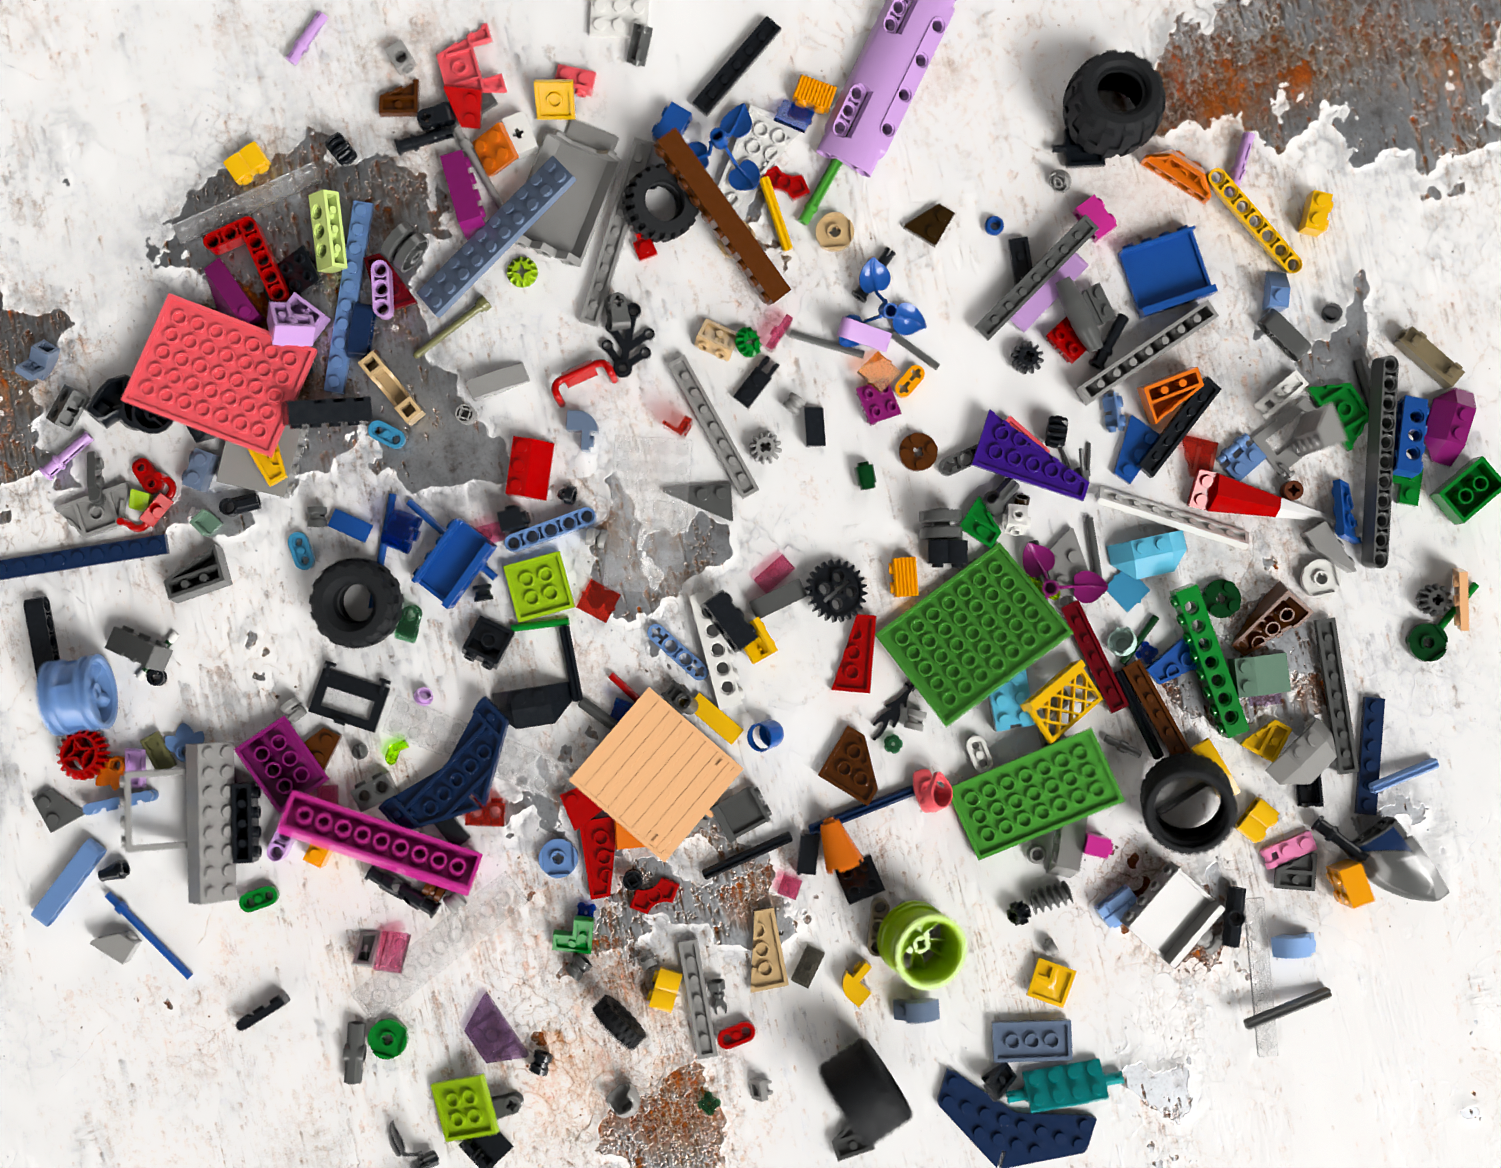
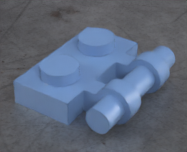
M1247 433L1236 437L1233 440L1234 443L1228 448H1224L1216 458L1220 464L1225 460L1229 463L1224 470L1231 478L1241 481L1267 458L1255 443H1252L1249 447L1246 445L1245 442L1250 439ZM1239 449L1242 453L1234 458L1232 454Z

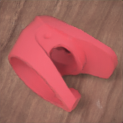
M920 769L913 773L914 793L918 805L923 812H937L946 808L951 803L953 797L952 787L941 772H934L932 776L928 769ZM937 782H942L944 784V788L941 787Z

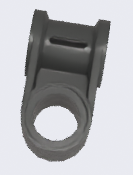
M620 292L608 295L604 300L609 331L630 329L631 319L628 313L626 297ZM613 300H617L618 304H613Z
M673 679L671 686L666 692H662L661 695L685 714H694L698 709L697 700ZM689 701V704L684 707L685 703Z
M517 1091L491 1097L497 1120L516 1114L524 1103L523 1095Z

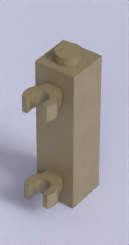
M1411 326L1407 329H1401L1395 337L1397 339L1393 345L1444 390L1453 387L1465 373L1459 363H1454L1426 338L1427 335L1422 331L1419 332Z

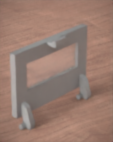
M1304 397L1286 412H1282L1274 418L1275 421L1251 438V441L1267 456L1266 460L1278 475H1281L1283 472L1286 474L1283 477L1285 480L1295 474L1294 470L1290 471L1288 468L1305 456L1298 457V454L1293 451L1292 437L1302 414L1315 409L1307 397Z

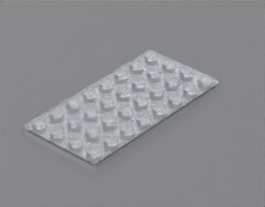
M615 435L604 590L682 595L693 440Z

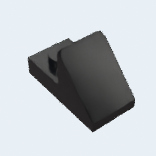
M1007 1062L1001 1063L982 1077L984 1081L983 1087L994 1102L999 1101L1015 1081L1017 1075Z

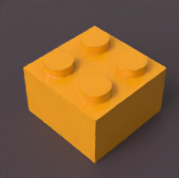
M1346 858L1325 866L1327 869L1326 877L1334 887L1333 895L1337 902L1355 909L1376 901L1361 863Z

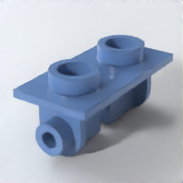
M1115 391L1113 392L1114 396H1111V393L1103 394L1104 398H1102L1104 412L1111 411L1112 413L1105 416L1106 429H1108L1109 433L1117 432L1116 428L1124 431L1123 426H1126L1125 415L1121 413L1123 398Z

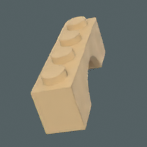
M372 351L358 362L369 378L386 395L395 410L407 424L412 426L426 415L377 353Z

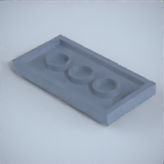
M1071 1020L992 1021L993 1062L1073 1060Z

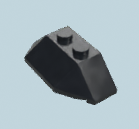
M569 682L492 693L494 705L507 717L509 724L515 729L554 724L572 702Z

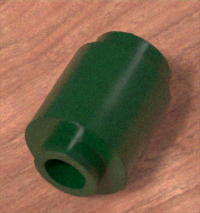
M869 461L857 463L858 467L854 468L860 490L876 488L875 483L877 481L873 464H869Z

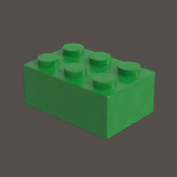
M1483 456L1471 459L1429 496L1454 525L1464 524L1501 492V476Z

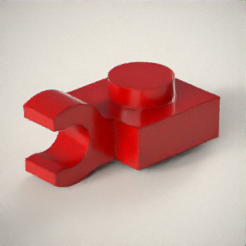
M640 232L638 234L635 233L638 241L633 242V246L640 262L658 255L651 238L645 240L641 238L642 234Z

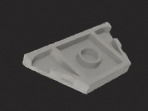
M124 482L102 490V494L106 496V502L100 508L94 506L93 502L89 500V496L54 508L71 526L77 529V532L83 538H89L122 526L118 525L116 520L119 517L125 518L129 484Z
M1071 528L1050 549L1055 556V565L1053 569L1047 571L1049 580H1056L1059 585L1075 584V574L1081 571H1088L1074 528ZM1075 588L1060 589L1057 594L1075 597Z

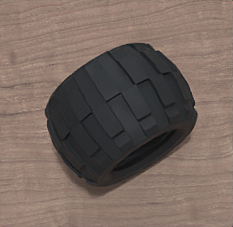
M1109 50L1101 56L1097 54L1081 65L1067 85L1063 97L1065 127L1070 129L1069 135L1074 143H1079L1084 147V151L1091 155L1095 153L1101 155L1102 158H1112L1115 155L1122 157L1133 153L1139 146L1142 147L1153 137L1163 119L1166 105L1163 79L1159 71H1155L1152 68L1150 61L1136 56L1134 52ZM1098 90L1117 91L1130 99L1135 108L1126 112L1113 111L1101 102Z

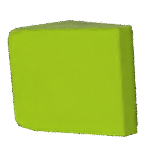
M131 488L129 508L144 512L153 501L154 495Z

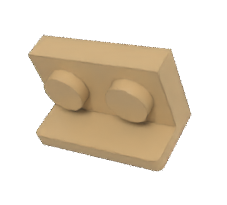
M706 318L696 336L694 346L715 355L719 359L729 361L736 347L735 336L737 332Z

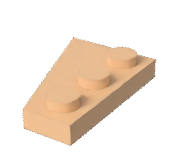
M1452 568L1453 604L1456 607L1454 625L1460 631H1469L1468 572L1462 568Z

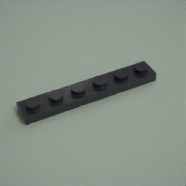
M766 16L694 99L692 105L707 117L781 32L782 28Z
M1209 376L1203 378L1204 386L1185 401L1136 464L1149 478H1153L1221 391V388Z

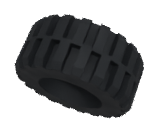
M659 163L656 166L653 164L642 169L629 181L624 190L625 196L622 197V204H625V207L622 209L623 215L627 214L628 216L627 224H632L634 226L633 231L636 234L639 232L642 234L641 238L645 240L651 238V241L656 243L659 241L663 243L669 242L687 232L689 227L695 223V217L699 214V209L692 205L689 200L690 196L679 187L677 178L674 174L669 173L665 163ZM659 186L671 193L676 203V213L671 220L663 221L657 219L649 212L645 200L646 192L649 188Z

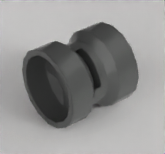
M307 507V513L310 515L307 527H327V520L325 519L327 507Z
M578 953L575 956V960L569 963L565 969L571 977L580 981L583 974L593 966L584 955Z

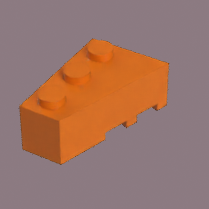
M1189 367L1137 387L1149 424L1160 422L1163 417L1171 413L1179 404L1204 386L1198 367Z

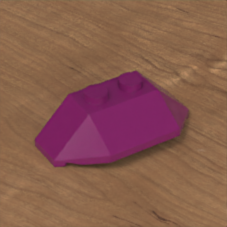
M1453 388L1432 400L1426 420L1428 429L1424 436V443L1430 454L1431 461L1451 467L1465 447L1476 412L1474 393Z

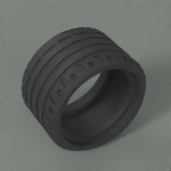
M1176 753L1175 755H1169L1167 758H1162L1146 773V778L1143 779L1140 788L1143 820L1149 834H1152V838L1159 845H1163L1165 849H1169L1174 853L1198 855L1214 850L1215 847L1220 846L1223 841L1228 839L1227 837L1231 835L1237 821L1238 807L1230 780L1216 762H1212L1210 758L1203 755L1199 756L1196 753ZM1182 778H1198L1213 785L1221 795L1217 812L1208 822L1198 827L1179 828L1170 825L1155 810L1158 795L1169 783Z
M858 1039L853 1044L847 1046L845 1050L831 1057L829 1061H825L820 1065L819 1074L828 1093L852 1131L864 1145L872 1147L879 1140L884 1139L886 1135H890L895 1129L912 1120L913 1111L884 1062L866 1039Z

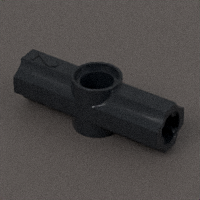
M1228 886L1226 907L1222 913L1224 923L1221 945L1240 947L1241 930L1245 922L1246 888ZM1234 912H1236V913H1237V918H1236V920L1231 921V920H1230L1231 914L1234 913Z

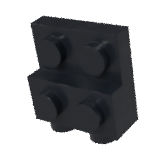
M480 615L462 647L464 658L471 662H474V660L481 662V666L485 669L492 670L494 668L497 670L515 632Z

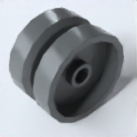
M403 222L388 235L380 249V255L389 262L394 261L393 265L402 273H405L412 269L423 257L429 246V240L423 234L416 233V229L408 222Z
M937 508L919 511V522L931 524V526L922 527L919 530L920 539L962 538L963 528L959 525H950V523L962 520V510Z

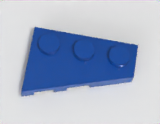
M1133 415L1129 417L1128 427L1124 434L1122 447L1113 471L1115 476L1128 485L1131 484L1140 471L1136 464L1160 435Z
M1182 636L1146 668V671L1156 684L1160 685L1188 671H1193L1197 667L1190 658L1189 652L1191 650ZM1210 657L1205 659V664L1211 662Z

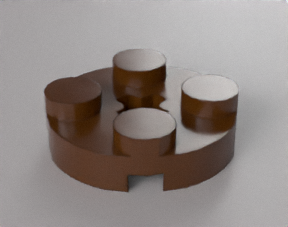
M918 432L912 433L905 437L899 446L900 461L910 471L918 472L929 469L937 459L938 447L929 435ZM920 447L922 449L921 452L923 453V456L919 455L915 457V452L913 451V449H918Z

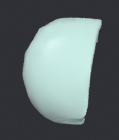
M1128 626L1126 628L1117 627L1109 634L1107 639L1108 649L1116 656H1128L1137 646V637Z

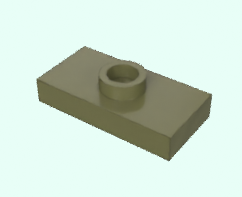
M159 731L140 740L155 769H170L177 766Z

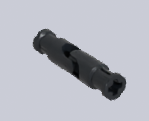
M375 865L371 866L364 878L378 884L379 888L400 900H404L412 908L420 909L427 913L431 919L435 916L441 905L440 902L432 901L421 893L420 890L411 888L410 885L389 872H383ZM399 884L398 892H395L391 886Z

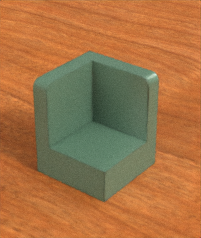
M204 508L189 521L201 535L211 537L224 524L211 510Z

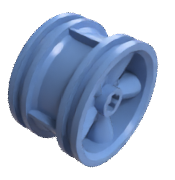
M102 655L82 656L78 660L72 661L63 659L49 661L41 666L36 684L37 703L43 723L51 734L63 736L65 734H74L81 730L89 729L96 731L113 726L118 712V691L111 666Z

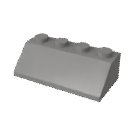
M1333 403L1302 414L1292 437V449L1298 454V457L1326 449L1347 440Z

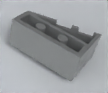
M1088 816L1057 829L1053 839L1054 845L1047 873L1071 878L1080 872Z

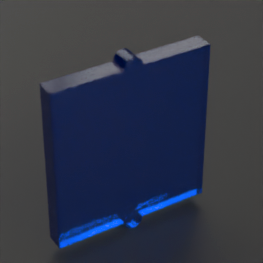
M784 99L781 106L777 107L774 121L805 133L808 126L812 124L815 112L808 108L799 107L794 102Z

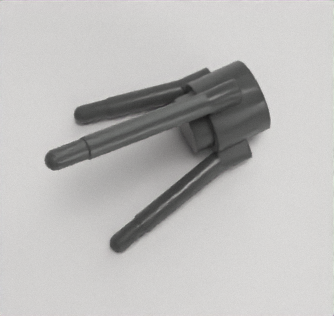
M1090 442L1087 443L1086 466H1084L1083 449L1079 448L1080 467L1074 468V471L1088 482L1091 476ZM1063 447L1059 448L1065 466L1070 469L1071 466Z

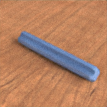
M1430 758L1373 781L1368 785L1371 793H1378L1439 767L1438 760Z

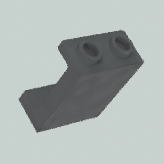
M750 785L711 807L729 843L765 822L771 821L770 815H772V812L767 804L763 805L760 799L763 796L758 787L754 788L753 785Z

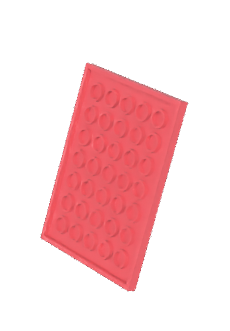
M168 293L121 400L272 458L286 426L283 425L281 402L297 400L318 351L310 346L272 345L268 330Z

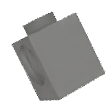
M401 39L385 49L400 75L410 73L417 65ZM401 56H406L404 61L398 62Z

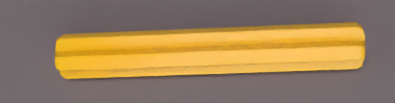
M769 176L760 178V185L782 251H789L793 246Z

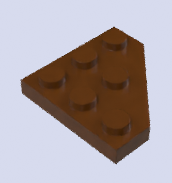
M848 725L818 776L868 806L876 794L878 786L865 735Z

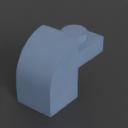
M45 340L31 346L29 359L16 365L15 372L30 381L37 378L42 381L51 374L58 361L60 348Z
M567 410L566 430L568 432L582 433L581 450L582 452H591V447H594L595 438L591 436V433H599L596 421L590 414L584 411Z
M921 997L915 1000L900 998L893 1000L894 1020L919 1024L940 1019L939 999Z

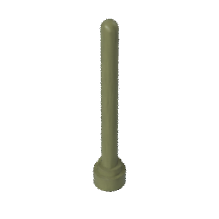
M483 295L476 299L477 302L474 307L413 353V357L416 359L420 358L480 311L481 313L483 311L487 312L492 308L490 303Z

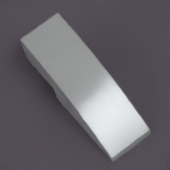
M520 363L466 381L472 399L476 402L530 382L524 364Z

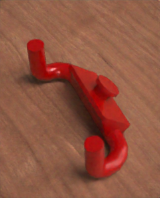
M590 359L562 372V375L556 378L551 386L552 395L558 406L562 408L566 404L559 391L561 384L566 383L567 387L570 388L597 376L596 368L598 367L605 368L610 381L613 384L617 383L618 377L610 362L604 359L594 361Z
M156 472L154 474L155 479L165 482L169 487L166 495L159 493L140 515L139 519L143 521L141 524H135L131 520L122 517L116 520L117 524L126 526L134 532L145 531L149 526L154 527L174 503L172 499L177 490L174 480L164 473Z

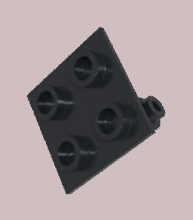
M304 245L277 263L291 296L294 292L300 295L314 284L319 286L323 283V278L317 272V266H314L315 262L312 261L309 255L310 252L306 250Z
M871 855L864 857L863 862L859 861L860 864L849 870L839 872L838 869H835L849 905L885 891Z
M500 1131L492 1135L464 1139L458 1145L479 1168H494L493 1166L514 1147Z

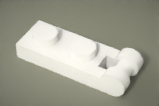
M1296 369L1254 403V406L1262 411V416L1265 419H1268L1309 385V383ZM1267 401L1273 404L1271 408L1265 404Z

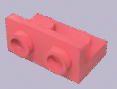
M558 64L555 79H573L575 95L585 98L586 96L592 97L597 74L593 71Z

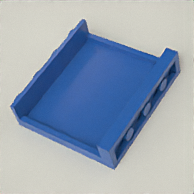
M1188 225L1181 226L1173 233H1170V231L1163 232L1155 239H1152V237L1145 238L1137 245L1133 243L1127 244L1118 253L1140 319L1211 296L1218 291L1216 284L1211 285L1193 230L1196 229L1195 225L1188 227Z

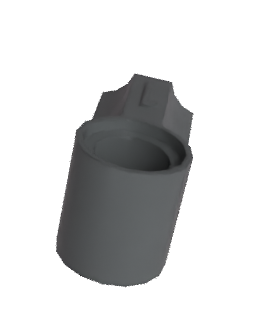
M1007 477L996 490L989 491L984 495L983 501L991 515L999 516L1005 512L1006 503L1020 488L1014 479Z

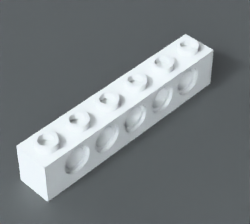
M712 590L691 595L689 598L720 710L742 704L741 699L745 697L742 687L738 688L736 680H740L737 668L733 669L731 662L735 661L732 649L728 650L727 642L719 631L715 636H710L707 633L708 626L714 624L709 617L703 616L700 605L715 595ZM716 643L723 646V652L720 655H715L712 652V647ZM721 662L728 665V671L724 674L719 673L717 670V665ZM730 681L733 684L731 692L723 691L722 684L724 682Z

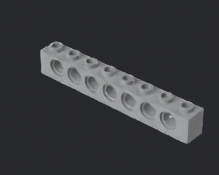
M1209 300L1205 301L1075 390L1085 406L1217 318L1219 316Z

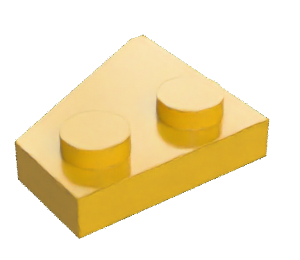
M1273 719L1240 742L1239 745L1273 763L1278 758L1293 729Z

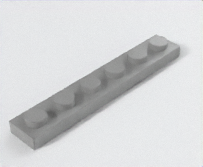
M698 939L678 941L698 1060L718 1056Z

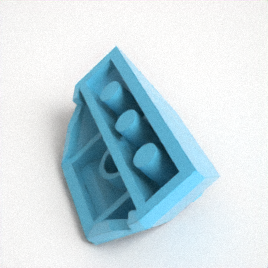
M1183 530L1106 546L1110 565L1135 580L1174 572L1187 550Z

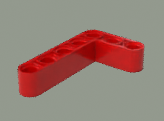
M252 217L240 218L205 235L203 244L214 255H222L246 244L270 299L274 302H287L291 297L290 291L264 232ZM253 225V228L247 231L248 227ZM233 233H236L235 237L230 239V236ZM215 241H218V244L215 247H212L213 243ZM261 242L260 246L255 248V244ZM268 258V262L262 265L263 260ZM276 275L275 280L272 281V282H269L270 278H271L272 276ZM283 292V296L277 299V295Z

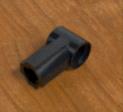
M257 492L234 498H224L219 503L220 512L230 517L261 509V501ZM228 503L234 504V509L231 512L226 511Z

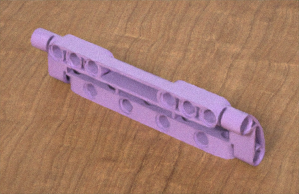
M912 0L885 1L825 125V135H823L816 150L819 155L828 159L836 158L865 177H871L878 161L886 154L954 14L955 8L953 6L956 0H913L900 28L899 25ZM852 90H853L854 93H855V97H854V98L852 97ZM862 102H863V105H862V107H861V109H860V111H859V113H858V115H857V117H856V119H855V121H854V123H853V125H852V127H851V129H850V131H849V128H850V126H851V124H852V122H853V120H854V118H855V116H856V114H857V112H858V110H859V108H860V106H861V104H862ZM843 108L846 109V116L843 113ZM835 125L838 127V132L835 131ZM883 126L885 128V134L882 131Z

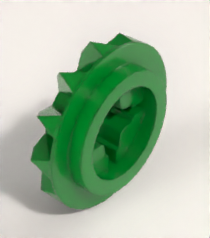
M743 327L737 331L735 344L743 356L752 358L761 352L760 347L762 344L759 341L761 337L757 336V330H752L751 327ZM747 340H752L751 344H745Z

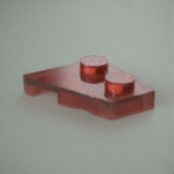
M1186 435L1181 442L1185 451V461L1188 463L1189 477H1195L1197 468L1213 471L1219 443Z

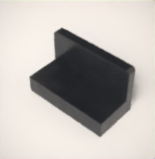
M800 833L796 875H816L820 835Z

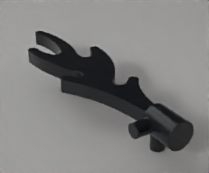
M905 682L904 686L908 689L898 699L886 704L885 707H891V710L883 713L873 723V726H876L879 722H883L880 732L873 738L874 741L883 734L890 720H893V728L897 725L900 717V703H903L906 708L910 692L916 689L911 682L909 684Z

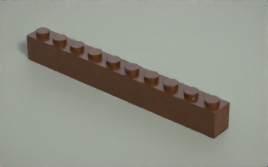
M673 128L653 144L656 155L664 160L669 173L675 175L679 187L690 196L689 200L692 205L700 210L702 219L713 228V234L723 242L725 251L730 256H733L738 269L746 274L748 283L753 288H756L761 301L768 306L774 304L791 290L789 285L677 128Z

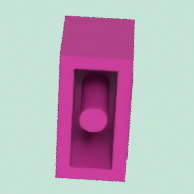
M1095 194L1072 212L1078 221L1086 214L1099 227L1090 237L1094 243L1117 227L1115 217L1106 211L1104 202L1099 197L1097 198Z
M1086 831L1083 853L1108 859V856L1113 852L1112 839Z

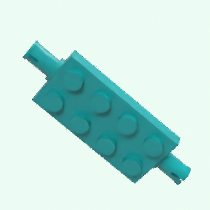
M1093 1059L1022 1072L1024 1082L1022 1089L1007 1090L1005 1093L1008 1104L1025 1100L1029 1104L1030 1112L1035 1113L1109 1100L1107 1087L1115 1084H1124V1077H1122V1071L1105 1074L1102 1071L1100 1059Z

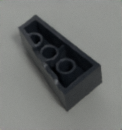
M371 397L281 402L283 425H290V429H300L302 424H309L310 428L322 427L321 423H329V427L341 426V422H348V426L360 425L359 421L373 420Z

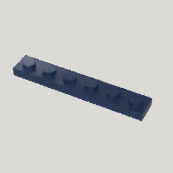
M1363 697L1358 757L1359 772H1357L1354 811L1356 814L1377 815L1378 793H1371L1368 785L1378 780L1380 776L1385 699Z

